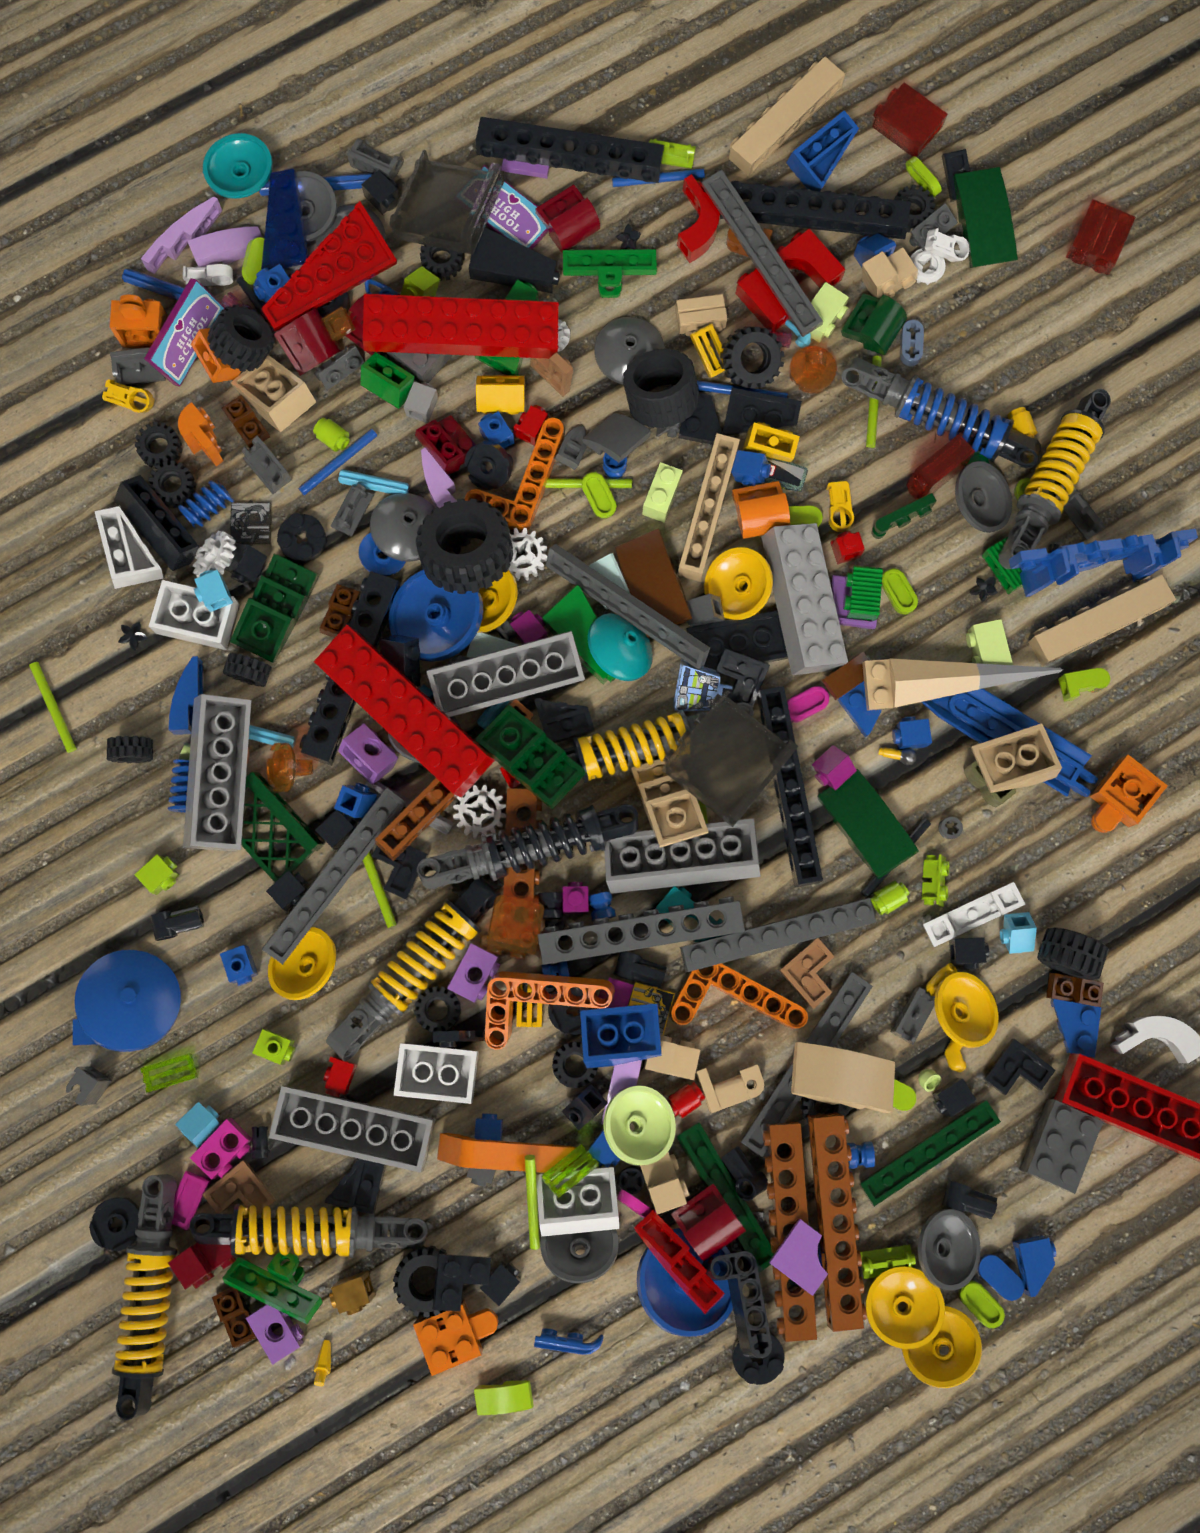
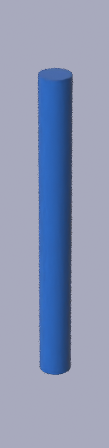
M704 168L660 173L659 183L681 181L691 174L695 179H701L705 177ZM612 178L613 187L654 183L629 178Z
M697 380L698 390L730 395L731 388H737L787 398L788 393Z
M370 429L298 488L299 491L305 496L377 437L375 431Z

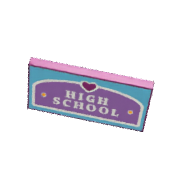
M485 165L454 198L459 206L490 230L532 250L549 232L536 214L535 208L538 206Z
M190 278L144 359L174 386L180 387L197 358L191 346L194 337L199 329L211 328L219 313L225 307L196 279Z

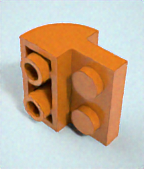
M192 402L189 403L180 413L178 419L179 432L194 455L202 449L213 464L218 466L223 462V459L219 454L222 452V449L217 444V437L213 432L215 426L202 407L197 409Z
M779 481L732 490V497L737 511V521L743 539L764 535L775 526L790 525L788 501Z

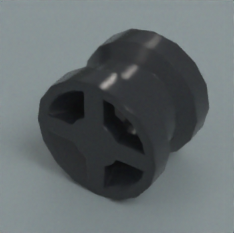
M626 1167L620 1172L618 1178L621 1189L629 1194H636L641 1191L645 1182L643 1174L636 1167Z

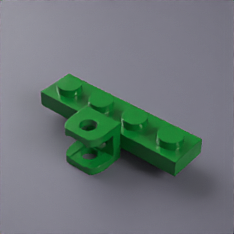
M656 249L563 250V276H598V291L602 298H618L621 295L622 275L657 274ZM606 287H614V290L607 291Z
M278 1252L266 1267L268 1271L238 1257L222 1277L225 1284L305 1324L309 1323L323 1303L320 1296L298 1286L304 1277L305 1271L303 1267L298 1266V1256L290 1252L287 1255H282ZM285 1259L290 1260V1261L285 1262V1263L281 1266V1262H282L283 1260H285Z

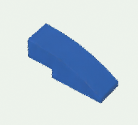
M192 656L185 667L172 698L169 714V731L174 735L191 734L194 698L203 694V661L198 656Z

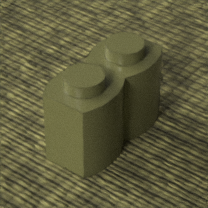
M976 760L964 769L967 780L973 786L979 788L984 800L995 808L1006 802L1016 793V789L990 793Z

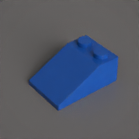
M658 1004L580 1011L583 1062L586 1068L615 1066L662 1056Z

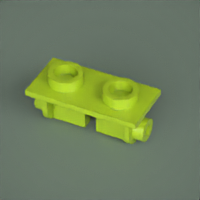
M650 139L649 143L664 145L662 164L692 169L696 146Z
M939 854V860H936L935 855H926V860L923 861V878H932V882H923L921 900H924V905L933 906L934 901H936L937 905L944 907V901L948 899V886H945V876L949 875V861H946V857L942 854Z
M910 1244L860 1252L863 1279L877 1277L882 1272L894 1267L905 1266L914 1268V1265H916V1259L911 1252Z

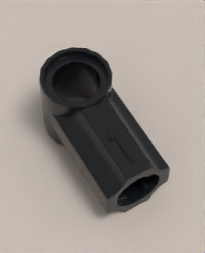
M200 906L175 912L164 911L150 916L155 941L174 938L179 933L204 927V918Z
M623 951L619 954L613 974L631 981L637 980L660 988L667 967L644 960L641 956Z
M739 1146L721 1157L723 1164L736 1182L735 1190L741 1199L745 1201L752 1200L767 1189L768 1179L766 1175L753 1168Z
M949 1180L942 1205L992 1220L997 1209V1198Z

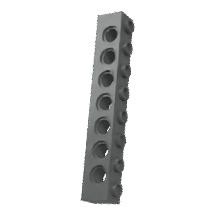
M734 896L720 898L719 904L709 905V901L693 903L694 908L684 909L683 905L668 907L669 912L659 913L658 909L643 911L644 916L634 918L633 913L618 915L619 920L609 922L608 917L594 919V924L584 926L583 921L569 923V929L559 930L558 925L543 928L544 933L538 934L542 963L545 965L745 932L740 901H734ZM714 910H719L724 915L723 922L718 925L711 923L709 920V914ZM693 914L697 916L699 924L696 928L690 929L685 926L684 918L687 915ZM667 918L673 922L674 927L671 932L664 933L660 930L659 922L662 919ZM637 923L647 925L648 934L646 936L639 937L635 934L634 926ZM612 927H619L622 930L623 937L621 940L614 941L610 938L609 931ZM587 931H593L597 934L598 941L595 945H589L585 942L584 936ZM568 935L571 937L573 945L570 949H564L560 946L561 936Z

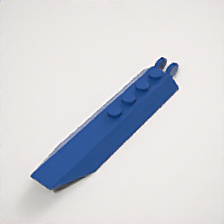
M985 689L921 702L937 717L979 743L1040 724ZM1044 726L1062 769L1056 778L1044 781L1043 783L1066 797L1069 795L1070 788L1081 796L1088 797L1091 793L1090 790L1076 780L1079 776L1088 783H1097L1098 778L1084 769V765L1092 755Z

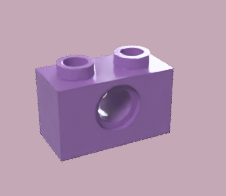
M362 724L346 736L338 750L371 785L394 768L398 759L394 750L386 746L379 739L377 733L369 729L365 724ZM366 751H370V752H372L374 755H370V754H368Z
M471 943L447 989L474 1003L478 999L482 1001L487 993L488 986H486L489 977L493 978L500 968V964L497 963L499 958ZM476 967L480 968L483 973L482 978L477 982L471 981L469 979L470 970Z
M267 1304L246 1318L272 1365L298 1349L304 1343L302 1340L304 1334L297 1323L293 1324L289 1315ZM272 1323H280L282 1325V1335H275L272 1332Z

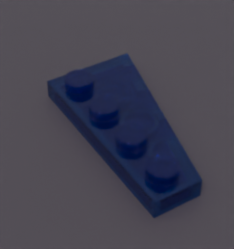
M294 168L272 172L270 175L261 269L268 267L269 270L279 264L282 268L303 265L308 258L297 174Z

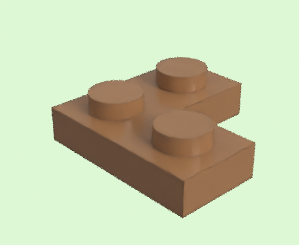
M557 352L550 359L531 358L530 366L562 397L570 392L573 368L569 360L564 357L562 358Z
M816 938L779 970L812 1009L832 993L816 974L834 958V955L819 938Z
M246 1160L240 1162L202 1194L217 1214H221L237 1199H240L246 1208L254 1205L257 1216H259L264 1206H270L276 1201V1198Z

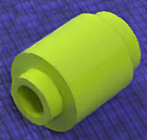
M321 418L314 426L313 433L316 435V438L334 452L342 451L348 446L350 442L349 432L333 420Z
M894 880L875 892L874 896L870 898L871 903L880 915L884 913L889 914L908 902L907 896L909 891L902 882L898 884Z

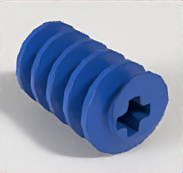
M210 480L208 482L210 490L203 486L201 488L203 496L195 492L193 494L195 502L190 499L186 500L188 508L181 504L178 506L180 512L194 528V524L201 527L204 526L202 518L209 521L212 520L210 511L218 515V505L224 509L227 508L225 499L231 503L234 502L232 496L219 481L217 484Z
M176 759L173 760V763L178 766L174 767L172 772L178 776L172 777L171 782L177 786L170 788V792L176 796L169 797V802L175 806L168 807V810L185 813L189 760Z

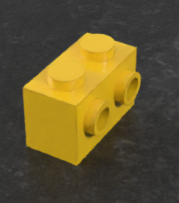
M477 375V412L494 414L499 411L511 415L524 412L525 376Z
M753 423L748 429L743 451L762 453L766 455L767 459L789 464L794 460L800 436L794 435L788 430L771 428L770 425L765 423Z

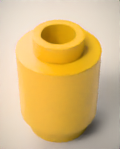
M1025 407L1016 408L1007 414L1009 420H1014L1012 429L1035 438L1034 436L1037 435L1038 431L1030 412L1026 411Z

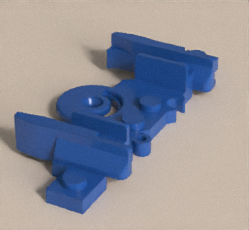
M1196 529L1170 532L1160 539H1154L1153 534L1139 537L1131 535L1125 539L1095 540L1085 545L1084 542L1060 546L1051 553H1047L1046 548L1020 551L1011 557L1009 564L1011 569L1021 568L1022 570L1020 577L1025 597L1036 594L1055 581L1057 585H1062L1078 575L1079 572L1127 558L1123 560L1125 573L1132 574L1133 582H1139L1180 558V550L1188 548L1189 543L1197 539L1198 536Z

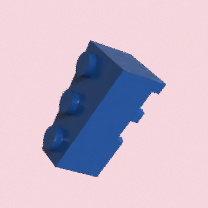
M844 110L791 153L786 164L807 189L820 192L859 127Z

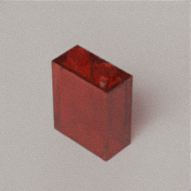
M904 82L898 89L894 88L891 91L885 105L880 104L873 114L875 120L872 127L910 156L918 157L942 129L948 114Z
M1092 199L1083 215L1066 258L1071 259L1076 264L1088 266L1097 273L1109 275L1116 265L1136 217Z
M960 434L955 436L915 469L906 485L911 496L915 499H920L930 493H935L967 465L975 450Z

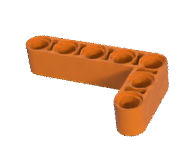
M548 418L544 421L515 501L479 489L468 491L465 495V501H470L471 498L492 505V508L502 507L505 510L502 516L505 517L509 529L514 530V528H517L519 532H523V529L527 528L528 531L533 524L547 480L550 478L556 461L554 458L564 438L563 423L557 418ZM551 429L559 431L556 435H549L547 432ZM547 450L551 452V455L542 457L539 453ZM534 472H541L543 474L538 479L533 478L531 475ZM528 493L535 495L533 500H526L523 497ZM518 515H525L527 520L518 522L515 518Z
M722 963L711 966L712 972L709 976L702 975L699 969L691 971L670 1011V1017L675 1024L686 1025L690 1023L709 987L712 986L788 1028H801L808 1020V1014L803 1007ZM724 974L733 976L734 985L731 988H726L722 985L721 978ZM690 984L699 986L700 995L698 998H691L687 994V988ZM746 986L755 988L756 997L753 1000L745 998L744 989ZM769 998H774L778 1001L779 1007L776 1012H770L767 1009L766 1002ZM680 1006L685 1007L689 1012V1016L685 1021H680L675 1016V1011ZM792 1010L798 1011L801 1015V1020L796 1025L792 1024L789 1020V1013Z
M507 971L498 972L490 980L487 987L485 1042L491 1049L495 1050L502 1049L507 1044L512 1034L513 1001L606 1008L612 1002L615 988L610 981L604 979ZM495 981H503L507 989L499 990L495 985ZM528 983L532 991L524 992L520 984ZM553 985L558 993L549 994L545 986ZM570 988H580L583 995L579 997L574 996ZM603 989L607 991L609 997L605 999L599 998L596 990ZM494 1006L503 1007L505 1010V1014H497L494 1010ZM493 1031L502 1032L504 1039L495 1038Z
M440 1133L437 1159L465 1168L525 1171V1156L534 1155L536 1172L558 1173L575 1171L577 1147L480 1140L460 1134Z

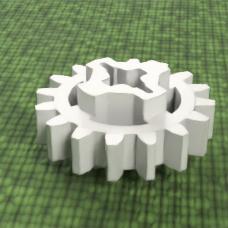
M514 528V534H510L513 545V560L510 562L509 570L515 575L516 581H519L521 576H524L525 580L528 581L529 574L532 573L533 576L537 577V569L544 570L542 562L547 561V555L543 553L547 552V546H541L543 538L536 539L535 531L529 535L527 534V528H524L522 533H519L518 529ZM533 545L537 549V557L531 552ZM523 551L526 553V556L521 555L520 558L517 557V553L522 554Z
M217 531L216 535L212 533L211 537L205 540V544L197 550L195 556L197 561L193 564V567H195L193 573L196 574V577H200V574L207 570H218L220 574H224V569L229 567L234 555L232 552L236 549V546H234L236 541L232 536L224 531Z
M473 785V792L468 790L464 798L457 796L460 805H453V808L459 811V813L453 815V818L461 820L457 827L459 829L465 827L464 834L466 836L470 832H473L474 839H477L479 834L487 835V832L495 833L496 835L494 828L496 826L503 828L500 819H506V814L501 813V811L506 809V804H500L503 800L502 795L495 797L496 789L493 788L490 792H487L486 785H483L482 790H478L477 786ZM478 796L475 802L467 804L469 800ZM488 798L495 803L497 810L488 806ZM480 807H483L484 811L487 813L481 814V817H477L476 813L473 811L479 810ZM464 814L471 816L473 819L472 826L466 822ZM488 820H494L490 825L483 827V824Z

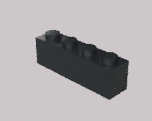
M138 475L121 481L114 498L115 503L172 571L191 564L199 545L143 477Z

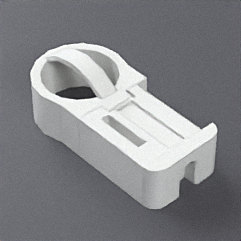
M939 228L928 231L925 243L926 251L946 258L950 262L962 261L968 257L969 244L964 237L956 235L947 236L938 232ZM955 242L959 245L960 250L954 249Z
M224 264L207 265V267L183 266V280L186 281V285L190 278L196 279L203 286L230 285L233 282V269Z

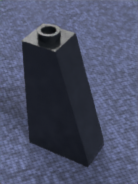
M477 225L469 263L470 279L512 287L519 280L523 283L532 284L537 291L553 293L554 285L559 284L560 271L556 270L555 260L492 230Z

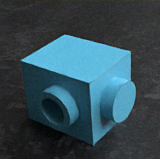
M207 570L201 573L200 577L194 579L197 585L194 588L196 597L199 602H204V605L210 612L233 603L224 578L218 570Z
M1029 912L1004 915L1003 929H1000V940L1002 944L1006 945L1009 954L1031 952L1035 949L1037 927Z
M198 1102L175 1125L190 1142L199 1148L220 1126V1123L217 1121L219 1114L210 1105L205 1108Z

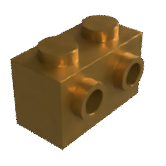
M368 1270L339 1280L331 1287L332 1292L329 1293L332 1307L334 1309L337 1308L339 1314L347 1312L348 1316L362 1311L363 1307L376 1296Z

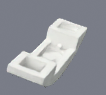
M1012 882L923 924V927L933 947H936L1026 904L1015 883Z

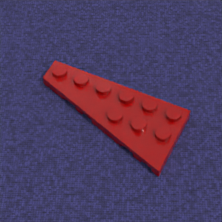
M361 201L354 206L350 214L340 221V225L331 234L329 233L309 255L299 270H296L291 275L289 281L282 288L280 287L261 308L262 312L275 332L307 312L319 308L397 264V259Z

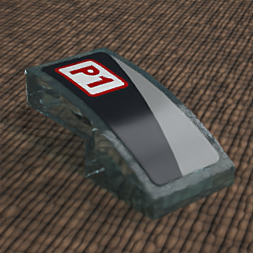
M766 457L768 463L771 464V471L769 477L765 478L764 483L779 481L782 489L802 492L808 473L807 468L791 462Z

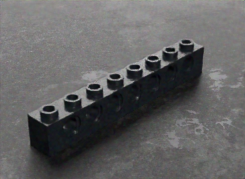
M480 117L476 135V154L484 157L659 183L664 154V145L487 117Z
M731 181L741 199L750 200L744 203L757 223L870 236L878 233L888 238H906L911 207L910 201L899 198L891 200L882 199L879 196L864 197L853 193L837 194L832 191L818 192L807 188L791 189L786 186L772 187L761 183L745 184L740 181ZM765 202H772V204L767 205ZM789 204H794V205H796V206H795V207H789V206H787V205H789ZM811 207H818L819 209L813 210ZM840 209L842 212H835L834 210ZM858 212H864L866 214L859 215ZM886 214V215H889L890 217L885 218V217H882V216H880V215Z
M370 571L368 578L365 577L362 581L360 599H356L353 604L352 613L354 615L352 620L347 622L346 625L355 629L377 649L389 618L393 598L400 585L398 580ZM378 596L381 598L378 604H369V600L372 597ZM363 619H372V623L370 626H360V623ZM326 674L327 685L325 690L321 689L317 698L318 708L316 712H312L308 721L310 728L308 734L303 735L299 748L304 757L332 766L356 702L346 692L342 695L334 694L335 688L339 685ZM337 708L336 716L333 718L326 717L328 709ZM322 730H327L329 732L327 739L324 741L317 740L318 733Z
M784 686L763 689L759 691L757 701L794 888L819 884L823 881L785 689Z

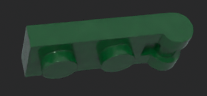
M933 493L879 518L872 528V536L876 539H881L889 529L895 526L902 528L909 524L912 518L916 516L922 518L930 514L937 501Z

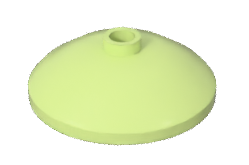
M632 1086L621 1090L611 1099L604 1114L603 1127L606 1141L614 1154L629 1164L648 1165L655 1163L666 1155L673 1144L676 1131L673 1110L665 1097L650 1087ZM631 1122L634 1124L633 1131L630 1129Z

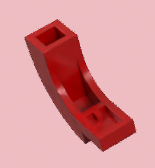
M692 174L684 178L682 191L697 211L699 218L691 227L679 233L677 240L678 248L689 263L701 257L711 247L717 234L720 212L705 192L702 183L696 181Z

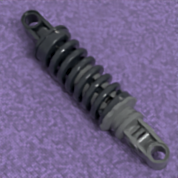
M592 804L589 807L576 811V822L570 813H564L562 817L563 826L560 820L553 816L549 820V826H547L544 820L537 821L536 829L529 823L525 824L523 833L517 827H513L510 830V836H507L505 831L502 830L497 833V839L495 833L482 834L481 843L478 845H465L464 849L452 850L442 855L421 860L417 866V872L424 887L435 889L451 883H460L470 878H474V880L480 879L479 876L489 874L492 880L495 881L506 877L509 874L510 867L513 868L515 873H520L522 871V864H526L527 868L531 870L535 868L536 860H539L542 866H546L550 856H552L554 862H560V850L562 849L566 857L572 859L574 857L573 846L576 845L579 853L586 855L587 842L591 843L589 845L591 852L605 851V841L632 835L638 830V812L630 804H623L597 812ZM626 817L633 819L630 822L621 821L623 818ZM429 871H436L432 876H425Z

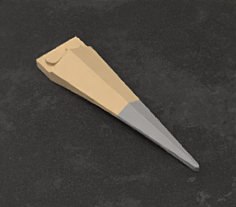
M884 659L862 662L867 711L893 709L1055 674L1063 670L1051 667L908 659Z

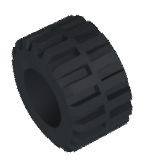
M238 305L227 306L224 310L222 309L210 328L207 337L210 343L209 347L215 352L216 358H220L221 362L225 365L228 364L230 368L234 370L237 368L243 372L246 369L249 372L254 371L255 368L258 369L275 343L273 338L274 331L270 329L271 325L269 322H266L262 315H258L257 311L250 310L243 305L242 307Z
M743 327V329H737L733 335H729L726 338L728 341L723 343L722 346L724 352L720 353V358L723 359L721 367L725 369L726 372L724 374L727 378L731 379V382L742 387L756 389V387H765L767 383L771 384L774 381V376H779L781 373L778 371L779 367L784 365V362H781V357H785L784 351L780 349L783 345L781 341L776 340L777 336L774 333H770V330L766 328ZM750 343L758 344L763 352L762 364L754 372L746 371L741 363V353Z
M1056 927L1047 928L1037 959L1047 967L1082 979L1097 980L1100 979L1109 948L1090 936L1072 930Z
M422 1246L412 1250L396 1268L393 1282H395L393 1290L398 1296L396 1300L399 1304L402 1303L404 1305L403 1309L408 1312L410 1310L414 1312V1316L418 1317L419 1314L424 1315V1317H430L433 1314L436 1316L443 1311L433 1310V1296H424L418 1293L412 1283V1276L419 1267L431 1266L436 1269L437 1255L447 1254L443 1248L437 1249L436 1246Z

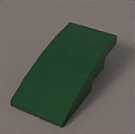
M1000 167L953 175L959 223H962L963 237L969 244L970 268L1018 260L1012 216Z
M274 553L265 575L260 577L252 598H248L230 642L274 663L294 629L320 574Z
M510 705L475 739L476 743L493 757L495 761L551 809L586 774L585 769L569 758L562 748L546 737L544 731Z
M856 769L857 771L839 788L834 790L829 787L817 795L818 801L833 817V822L848 839V844L877 879H880L917 854L919 850L889 807L861 772Z

